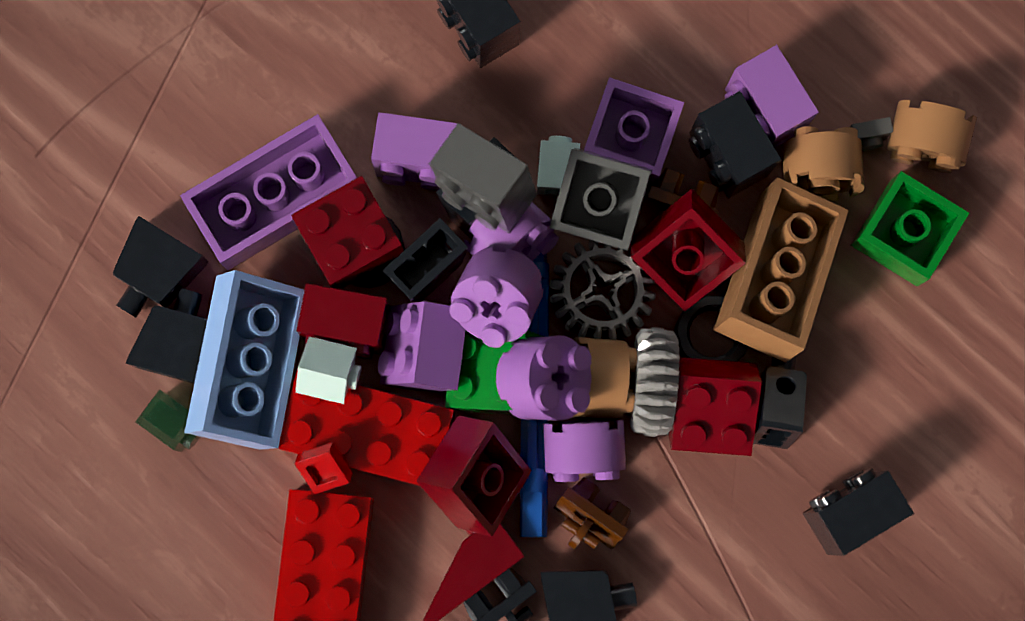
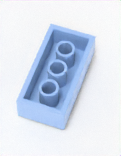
M237 270L216 276L184 433L258 450L279 448L300 338L296 330L304 289Z

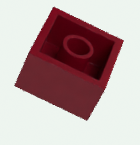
M363 176L354 179L291 214L327 281L334 289H342L397 258L404 251Z
M693 189L689 190L634 235L632 240L631 258L684 311L746 264L745 243Z
M306 283L296 332L305 340V344L310 336L357 348L356 358L372 360L373 354L381 355L384 350L386 339L384 328L387 313L390 311V305L387 298Z
M679 357V387L676 414L674 415L672 429L668 433L671 450L752 456L762 384L757 364Z
M457 416L416 482L457 528L492 537L532 470L494 422Z

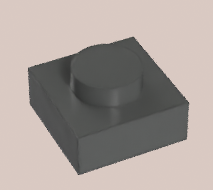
M890 117L856 123L850 126L858 130V137L862 141V151L882 147L883 141L893 132Z

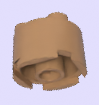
M901 100L898 102L892 126L893 132L890 134L887 149L892 152L891 160L904 164H913L914 160L929 162L928 169L941 173H952V169H960V166L966 165L977 121L976 116L972 115L964 119L966 111L934 102L921 101L920 108H909L911 100Z
M800 127L794 131L795 137L783 144L784 181L830 202L838 201L839 193L849 191L851 198L864 190L862 141L858 137L857 129L843 127L834 131L819 132L816 127Z
M576 337L574 341L580 346L587 347L591 353V388L589 392L590 404L587 410L577 413L573 417L620 420L624 412L631 413L634 407L635 394L634 389L629 388L630 372H634L636 369V348H628L626 341Z

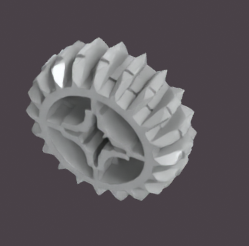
M589 239L590 251L586 252L581 243H576L574 250L577 258L568 252L562 255L564 263L569 267L555 265L553 272L562 277L563 280L554 279L550 281V288L561 291V293L550 297V303H563L564 306L555 312V316L557 319H560L569 314L571 318L564 327L567 331L572 330L577 323L582 326L578 337L585 338L587 331L592 330L594 331L593 338L601 339L602 332H607V339L616 340V329H619L623 337H630L631 330L627 323H631L638 329L643 326L644 322L637 313L645 316L651 314L652 308L642 303V301L655 300L656 293L644 290L645 287L654 285L655 281L650 276H641L645 271L639 265L636 266L631 255L628 257L623 254L625 249L618 248L613 250L611 249L612 246L603 244V248H598V242ZM593 261H609L619 265L625 271L613 275L606 274ZM583 267L589 284L588 289L572 300L570 281L575 272ZM595 281L600 282L603 287L614 284L608 294L611 297L610 300L606 299L602 294L591 296L597 287L594 284ZM632 281L634 287L633 304L630 310L623 315L619 308L620 303L617 298V292ZM590 306H598L605 311L607 316L610 315L612 320H594L585 316L579 310Z
M652 327L651 329H641L636 335L634 348L637 351V364L635 371L631 372L630 388L634 389L635 400L633 411L629 413L630 427L634 433L654 437L667 435L674 424L679 387L680 360L679 340L674 331Z

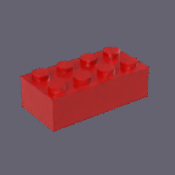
M297 370L284 416L279 448L277 449L298 455L307 450L333 442L349 468L420 486L416 480L452 426L455 415L454 410L357 385L356 390L348 389L344 404L296 393Z
M289 489L273 621H360L374 498L323 492L314 494L312 491Z

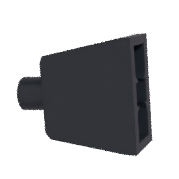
M138 216L113 270V276L129 285L116 306L135 318L138 317L149 298L162 307L167 308L177 298L180 288L185 289L206 267L209 261L200 253Z
M439 218L383 271L411 301L421 302L461 266L468 247Z
M180 288L174 310L154 305L127 357L126 364L137 369L194 384L207 319L197 316L203 295Z
M796 356L787 362L772 357L771 367H766L760 375L762 384L753 444L788 449L803 433L807 374L795 370Z
M605 570L540 572L549 621H617L616 610L637 607L633 582L610 586L608 574Z

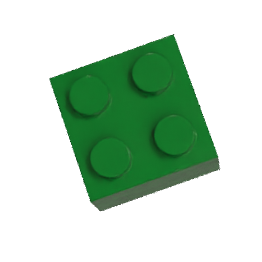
M900 171L889 181L850 246L913 285L919 286L931 278L968 217L969 212Z
M465 330L458 390L446 391L445 408L467 413L513 415L509 411L512 408L508 402L501 400L496 385V371L499 359L503 353L509 352L515 345L512 344L514 341L505 342L501 347L493 348L485 345L480 338ZM527 330L520 338L544 336Z

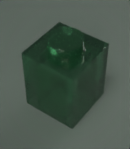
M160 389L135 421L172 450L182 452L185 447L191 449L201 437L184 433L189 408L169 393Z

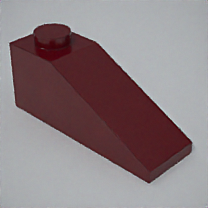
M499 524L492 537L465 530L469 537L462 541L423 621L441 620L524 557L501 524Z

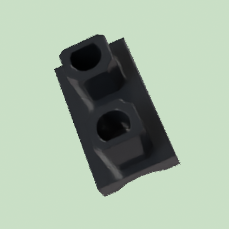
M510 567L494 579L506 596L493 607L481 589L463 602L472 621H498L504 616L507 621H527L534 616L528 606L515 615L512 610L536 593L537 590L529 580L525 582Z

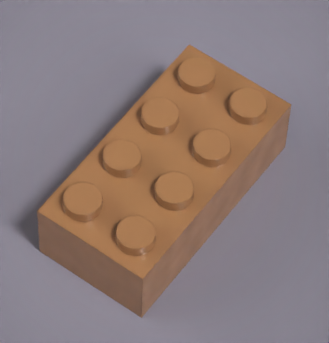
M777 177L759 195L744 239L746 264L732 274L713 331L783 362H787L803 351L811 331L848 209Z

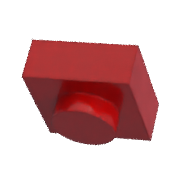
M333 442L299 453L294 462L314 494L348 484L353 474Z

